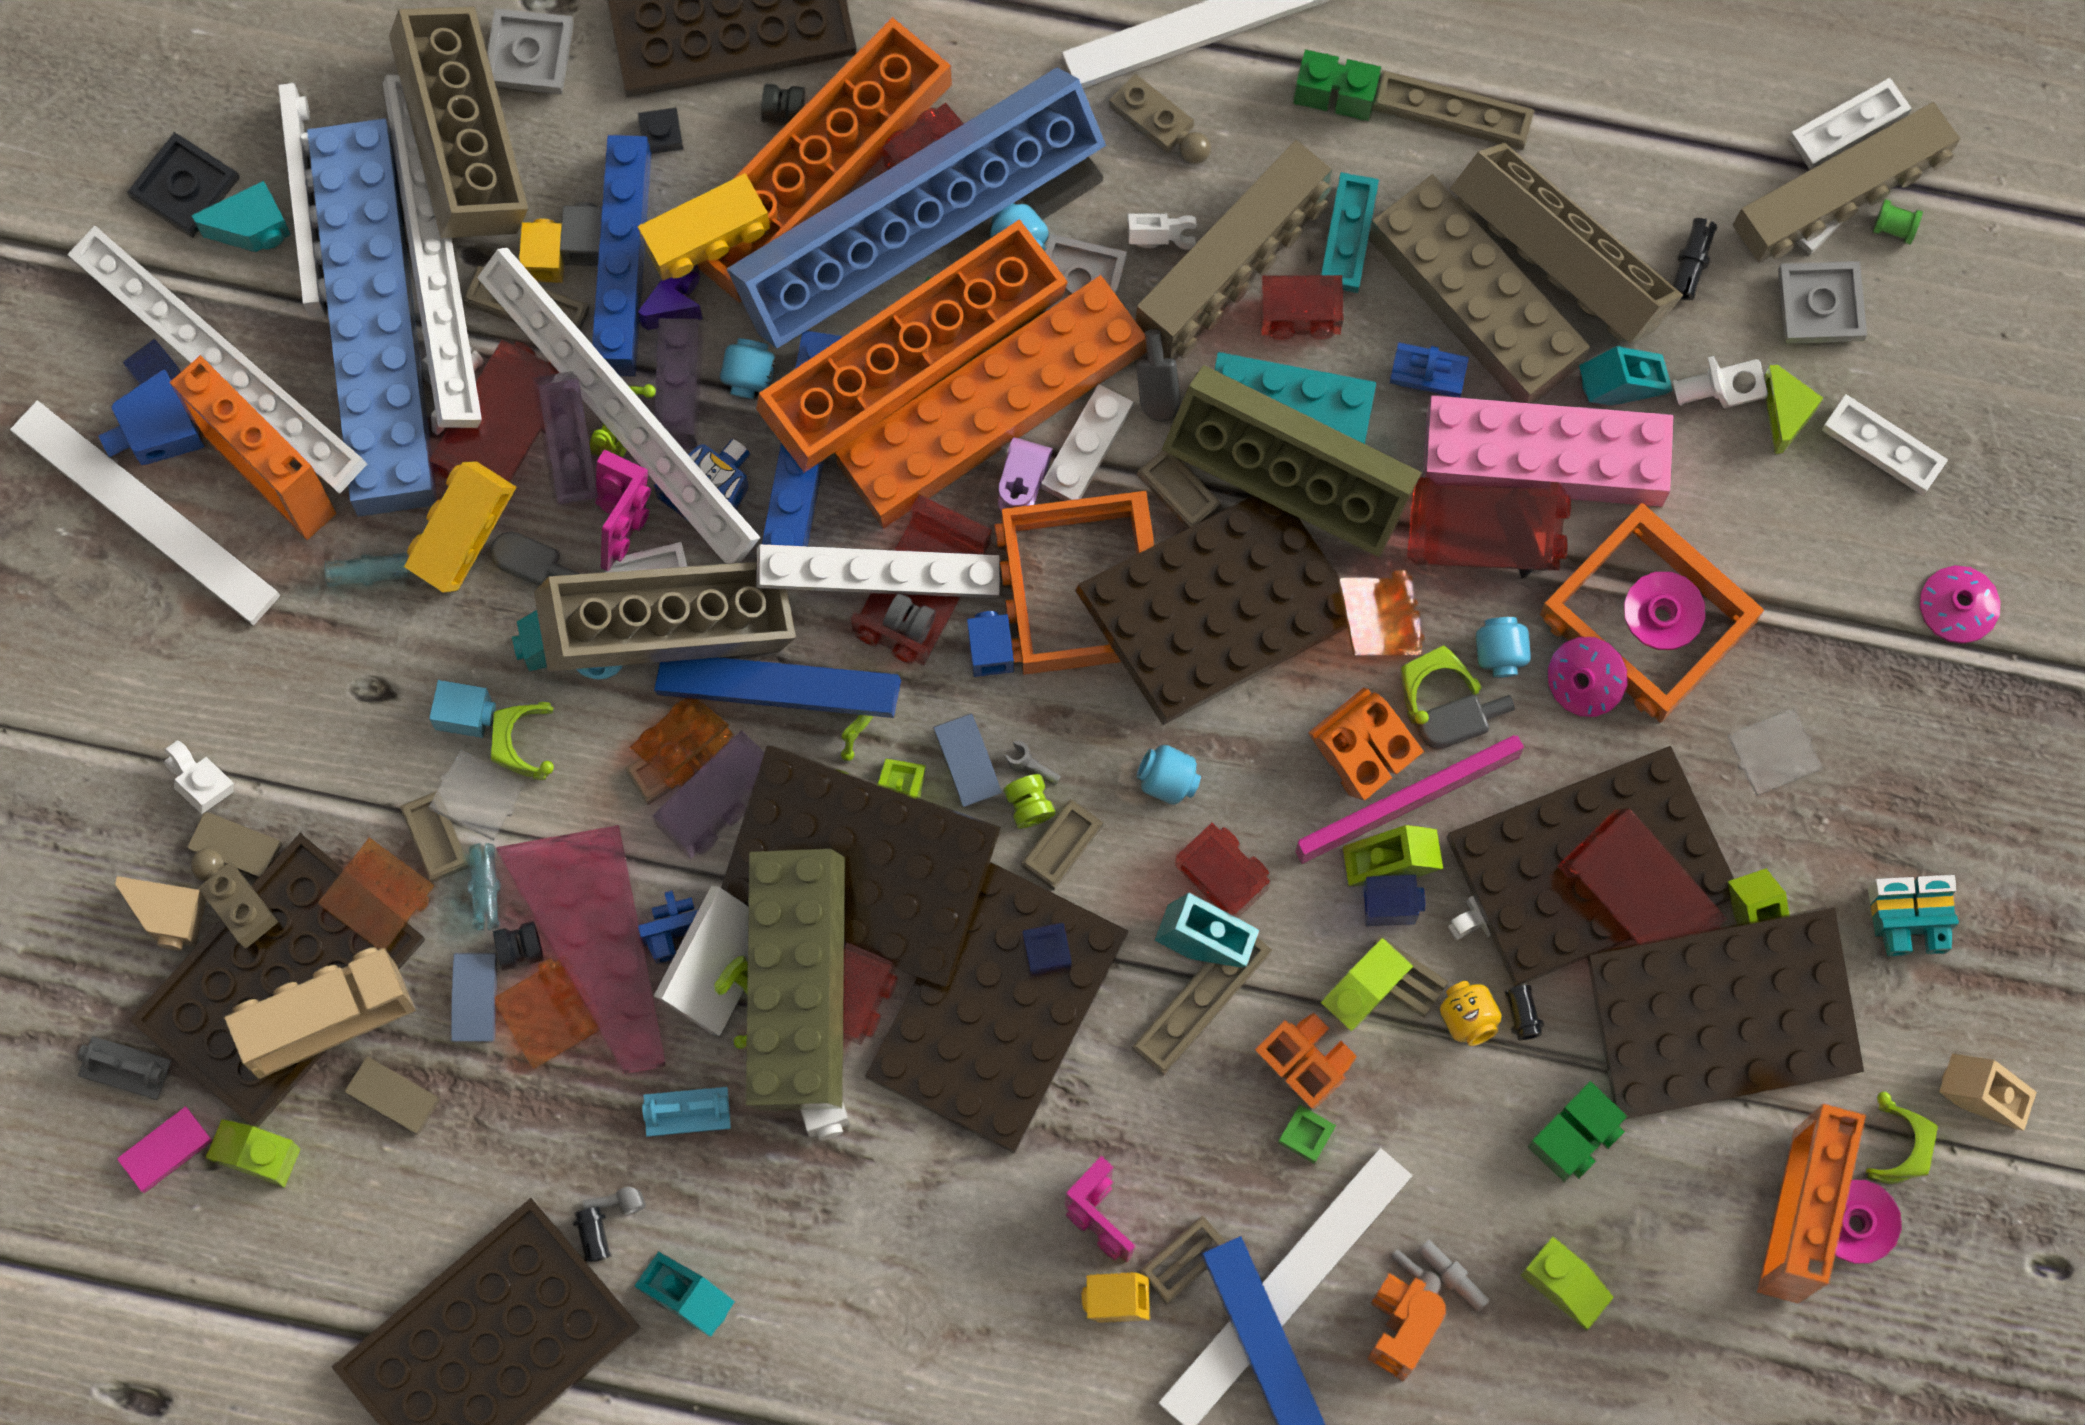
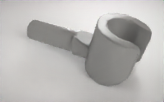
M1013 742L1014 747L1018 751L1025 753L1024 757L1020 760H1014L1010 756L1005 755L1009 766L1013 770L1024 771L1028 769L1040 774L1055 785L1058 783L1061 776L1032 758L1029 748L1024 742Z
M624 1187L617 1191L616 1194H611L610 1196L583 1200L584 1209L593 1207L604 1208L620 1204L624 1215L636 1213L646 1207L641 1191L633 1187Z
M1399 1249L1393 1253L1392 1258L1413 1277L1426 1283L1423 1291L1430 1290L1437 1294L1440 1293L1441 1282L1436 1274L1418 1267Z

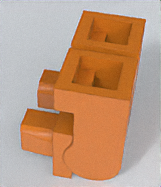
M1364 687L1308 732L1325 759L1337 771L1342 779L1340 783L1347 794L1363 801L1392 779L1389 772L1398 774L1424 752L1392 707L1379 694L1371 693L1368 688Z
M1314 1012L1301 1020L1296 1026L1284 1020L1255 1049L1282 1078L1286 1079L1289 1086L1312 1109H1316L1347 1079L1344 1074L1357 1059V1056L1343 1041H1340L1324 1056L1315 1044L1330 1028Z
M1389 1273L1371 1305L1390 1316L1386 1326L1394 1330L1396 1334L1392 1338L1383 1333L1367 1359L1404 1382L1413 1371L1440 1326L1446 1309L1443 1299L1437 1293L1430 1290L1423 1291L1426 1283L1415 1277L1412 1283L1408 1285Z

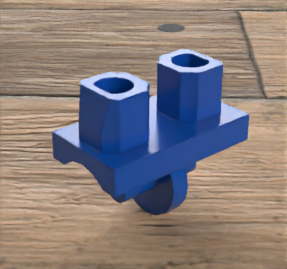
M1398 342L1390 383L1460 398L1469 357L1438 351L1439 347L1431 346L1428 349Z
M673 890L664 892L667 904L652 908L654 920L656 921L638 925L643 944L648 946L656 964L673 960L676 954L673 939L686 935L698 910L690 911L695 909L692 897L676 901Z

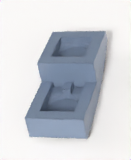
M972 713L933 727L946 766L949 768L963 807L1002 793Z
M454 953L451 1007L452 1041L495 1040L497 953Z

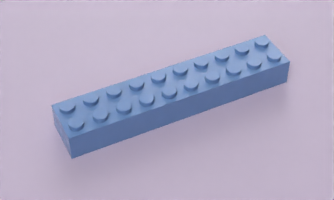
M1056 67L728 267L727 271L758 335L774 347L779 348L1105 147V141L1080 80Z
M386 118L307 129L343 442L367 463L348 485L350 502L358 517L432 506L437 501L407 246L405 243L399 181L390 128Z

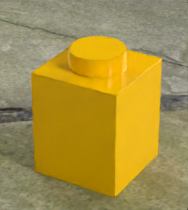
M544 218L535 219L533 222H522L519 262L537 282L563 283L564 262L560 252L562 223H556L553 220Z
M1136 1272L1087 1275V1287H1084L1082 1290V1306L1084 1311L1087 1312V1318L1100 1323L1150 1320L1149 1277Z

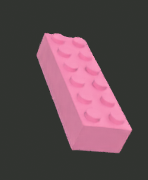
M1431 396L1426 413L1422 488L1509 494L1518 488L1519 493L1529 491L1530 496L1633 505L1643 503L1646 506L1663 507L1670 493L1673 415Z

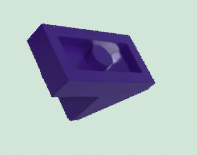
M698 264L683 277H670L664 281L661 279L638 311L643 328L653 330L698 322L703 319L700 305L684 295V293L686 295L691 294L700 280Z

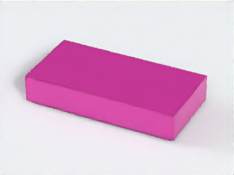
M185 1106L119 1156L117 1160L140 1191L145 1194L213 1140L189 1108Z

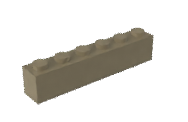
M1933 101L1741 208L1732 226L1758 263L1770 256L1778 259L1794 247L1793 243L1802 238L1810 241L1819 236L1826 229L1825 225L1836 219L1838 223H1842L1856 214L1858 207L1867 202L1870 205H1875L1889 195L1890 189L1899 184L1902 188L1909 186L1927 168L1931 166L1934 170L1941 168L1954 157L1952 151L1961 138Z

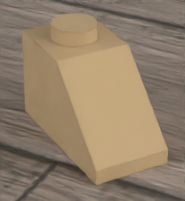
M117 876L115 885L144 929L154 940H157V946L181 951L183 945L196 947L207 901L199 890Z
M1959 1054L1951 1055L1948 1067L1943 1073L1942 1085L1939 1093L1961 1109L2022 1131L2025 1130L2037 1093L1997 1061Z

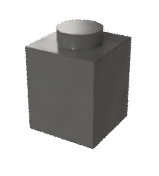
M579 202L574 204V206L563 205L560 252L564 265L598 266L602 207H597V205L589 202Z

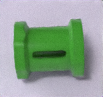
M1884 199L1875 221L1873 233L1879 234L1883 231L1904 238V242L1911 245L1918 230L1923 211L1916 210L1915 212H1910L1891 205V200Z

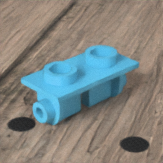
M728 1087L644 1094L642 1109L647 1137L731 1129Z

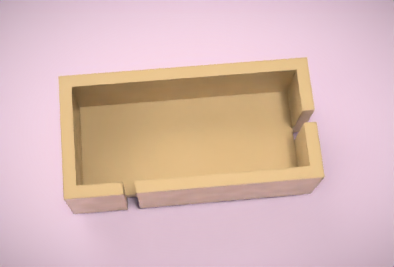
M376 948L363 950L354 955L353 962L348 963L349 966L345 968H338L337 965L324 967L313 974L314 979L300 985L297 982L287 983L273 991L274 996L260 1002L257 999L248 1000L234 1007V1013L224 1018L243 1064L258 1079H261L416 1011L397 965L384 948L378 951Z

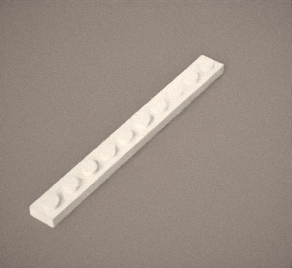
M386 75L383 82L438 427L478 428L482 418L452 238H440L399 75Z
M96 226L68 253L78 265L190 363L201 355L313 467L315 473L339 494L367 465L357 453Z
M508 248L497 249L477 277L639 465L648 470V475L725 564L741 563L760 539L759 535Z

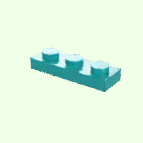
M1340 172L1319 283L1320 287L1358 293L1379 179Z

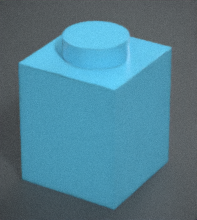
M438 680L429 719L435 730L483 738L486 726L491 727L493 724L496 703L491 702L492 699L487 688Z

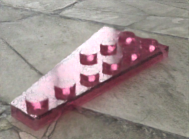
M619 825L496 847L499 858L505 864L514 880V884L521 896L524 897L566 974L570 977L583 1004L593 1017L599 1032L622 1072L627 1074L665 1066V1057L642 940L638 929V919Z

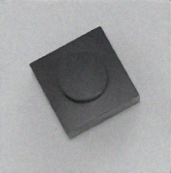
M677 107L638 113L641 136H647L651 154L683 149Z

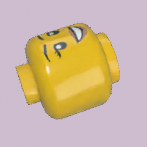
M1462 981L1451 986L1446 991L1448 997L1440 1005V1015L1454 1040L1461 1043L1467 1042L1469 1046H1476L1486 1042L1498 1033L1497 1026L1501 1022V1011L1486 986L1482 984L1470 985L1468 981Z

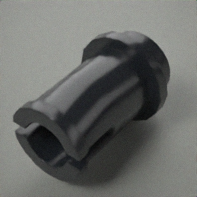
M1531 985L1516 986L1505 991L1514 1022L1511 1031L1512 1034H1517L1519 1041L1541 1036V1028L1544 1026L1543 1020H1539L1531 993Z
M600 1207L575 1212L576 1221L572 1223L573 1227L578 1226L585 1257L584 1261L591 1263L612 1257L602 1221L606 1219V1215L601 1214Z

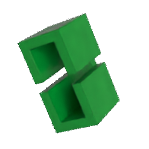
M1305 49L1296 82L1293 104L1327 112L1333 88L1339 90L1335 114L1369 121L1382 66L1347 59L1346 65L1338 64V56Z
M1590 1081L1564 1107V1110L1560 1114L1558 1113L1531 1141L1528 1148L1563 1182L1572 1174L1580 1179L1596 1162L1591 1154L1601 1144L1608 1150L1625 1132L1619 1125L1627 1118V1115Z

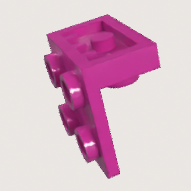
M605 449L596 463L595 504L610 514L602 527L600 566L601 569L609 571L615 560L621 562L624 559L631 543L629 538L634 530L641 531L650 513V510L646 508V502L650 496L651 488L647 487V469Z
M1100 1156L1066 1192L1065 1206L1068 1212L1065 1215L1081 1231L1084 1232L1087 1228L1091 1229L1098 1236L1099 1241L1097 1245L1112 1260L1116 1261L1120 1256L1127 1263L1133 1256L1135 1245L1094 1208L1111 1192V1186L1114 1183L1111 1180L1114 1167L1105 1158Z

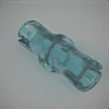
M407 552L385 556H371L370 553L361 554V558L325 561L327 585L332 587L342 584L364 583L365 586L374 585V581L410 578V571L404 567L408 560Z
M481 843L469 847L471 881L467 885L468 893L472 895L473 900L472 926L476 930L484 929V913L487 914V930H493L500 926L497 893L500 892L501 885L500 880L496 879V847L489 843H485V850H483L484 860L481 859Z

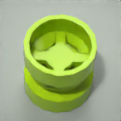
M1040 774L1017 779L1003 788L1007 802L1012 803L1014 806L1013 818L1019 829L1036 826L1055 815L1052 802L1045 798L1044 790L1046 786Z

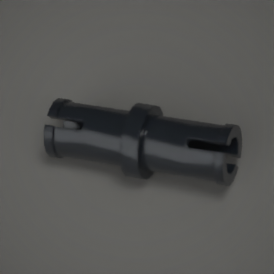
M1705 218L1693 219L1685 249L1680 250L1677 258L1680 265L1673 287L1682 292V300H1694L1702 270L1707 269L1710 258L1707 255L1718 226L1711 221L1709 226L1706 227L1708 219Z

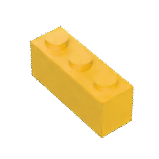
M746 173L638 226L641 242L662 281L670 277H683L695 265L707 259L710 261L717 260L726 255L731 247L742 242H754L761 238L766 230L770 229L768 212Z
M462 462L461 465H457L451 471L446 480V485L449 486L442 499L437 500L432 505L426 517L429 521L422 535L419 534L413 539L407 550L409 558L404 567L443 593L459 590L517 488L479 462Z

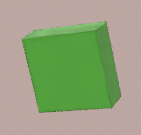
M1299 1104L1278 1143L1315 1164L1336 1125Z

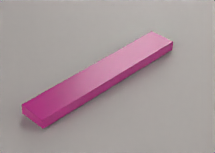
M1513 735L1299 839L1295 853L1301 864H1304L1519 759L1524 746L1518 735Z

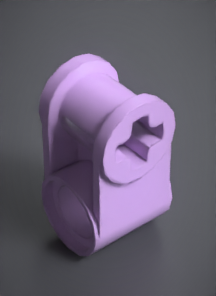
M1013 437L999 483L998 506L1000 512L1001 509L1035 504L1041 483L1047 474L1052 456V448ZM1015 492L1021 493L1018 499H1012Z

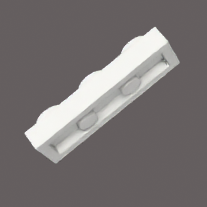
M1888 78L1792 131L1789 139L1811 170L1909 115L1912 108L1891 78Z
M1098 384L1044 477L1041 489L1064 501L1081 499L1130 414L1134 402Z
M1847 394L1822 428L1823 432L1923 496L1948 461L1939 453Z

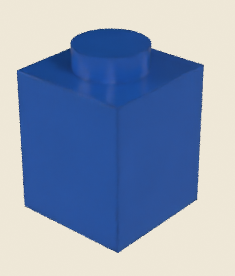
M984 611L977 613L975 618L967 619L973 677L1013 673L1014 658L1008 614L999 615L997 611Z

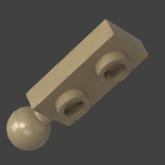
M1134 74L1109 100V106L1112 110L1165 152L1169 153L1178 144L1181 156L1189 163L1199 164L1209 157L1211 152L1209 139L1199 132L1188 133L1194 127V119L1137 74Z
M210 848L202 849L193 856L191 860L193 874L199 880L206 881L198 889L245 949L278 923V920L231 861L225 865L221 854Z

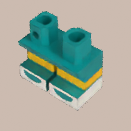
M1955 875L1917 877L1915 880L1914 877L1876 879L1868 887L1875 937L1883 936V943L1888 957L1910 955L1913 952L1911 935L1924 934L1926 954H1945L1952 949V930L1959 924L1954 909Z

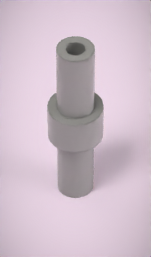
M1430 1240L1417 1251L1441 1275L1440 1281L1450 1291L1454 1288L1477 1312L1490 1301L1466 1277L1468 1272L1457 1261L1452 1263Z

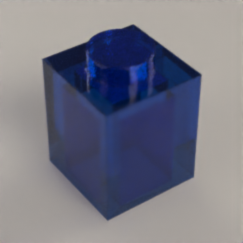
M1416 875L1366 877L1363 884L1365 926L1416 924L1419 912H1425L1424 887H1417Z

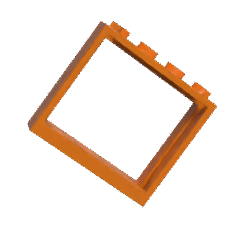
M201 355L169 382L198 432L306 540L311 538L337 514L313 467ZM294 459L302 466L298 471L289 464Z
M1146 491L1001 509L1002 523L995 524L997 547H1005L1007 561L1000 562L1003 586H1011L1012 599L1005 600L1006 613L1008 614L1009 624L1016 623L1018 638L1011 639L1014 663L1021 662L1023 675L1119 663L1121 661L1110 644L1033 654L1016 531L1131 517L1137 555L1155 546Z
M1641 503L1544 603L1540 616L1552 628L1551 633L1558 637L1563 635L1568 641L1577 637H1596L1603 640L1567 608L1564 603L1632 533L1681 576L1689 579L1707 599L1734 621L1735 624L1667 695L1621 655L1627 669V688L1625 692L1635 700L1634 704L1641 713L1646 711L1652 718L1655 717L1662 723L1758 622L1764 609L1645 504Z
M1822 1104L1793 1130L1757 1293L1799 1304L1829 1284L1866 1115ZM1809 1260L1823 1263L1821 1275L1808 1272Z

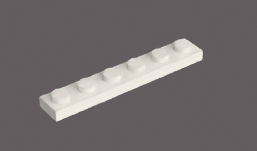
M294 83L282 84L278 86L303 305L310 318L326 316L324 302H327L325 281L324 278H321L320 265H323L320 241H317L316 235L318 220L316 205H313L312 200L314 186L312 169H309L308 156H310L308 134L304 130V120H310L309 106L306 96H299Z
M760 544L757 547V588L996 598L1000 595L999 555Z

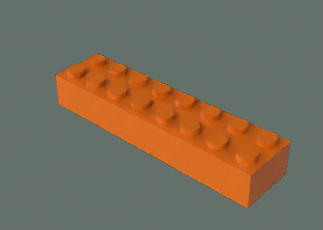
M892 17L733 178L735 179L746 173L768 212L770 229L766 230L765 234L754 242H742L731 247L726 255L717 260L710 261L707 259L699 263V270L740 303L742 300L727 268L840 200L952 86L951 65Z
M1019 219L761 391L758 396L756 410L805 473L1062 299L1068 281Z
M1100 275L837 450L835 455L838 467L884 529L999 452L1001 447L1012 441L1013 437L1020 438L1147 353L1145 334L1102 275Z

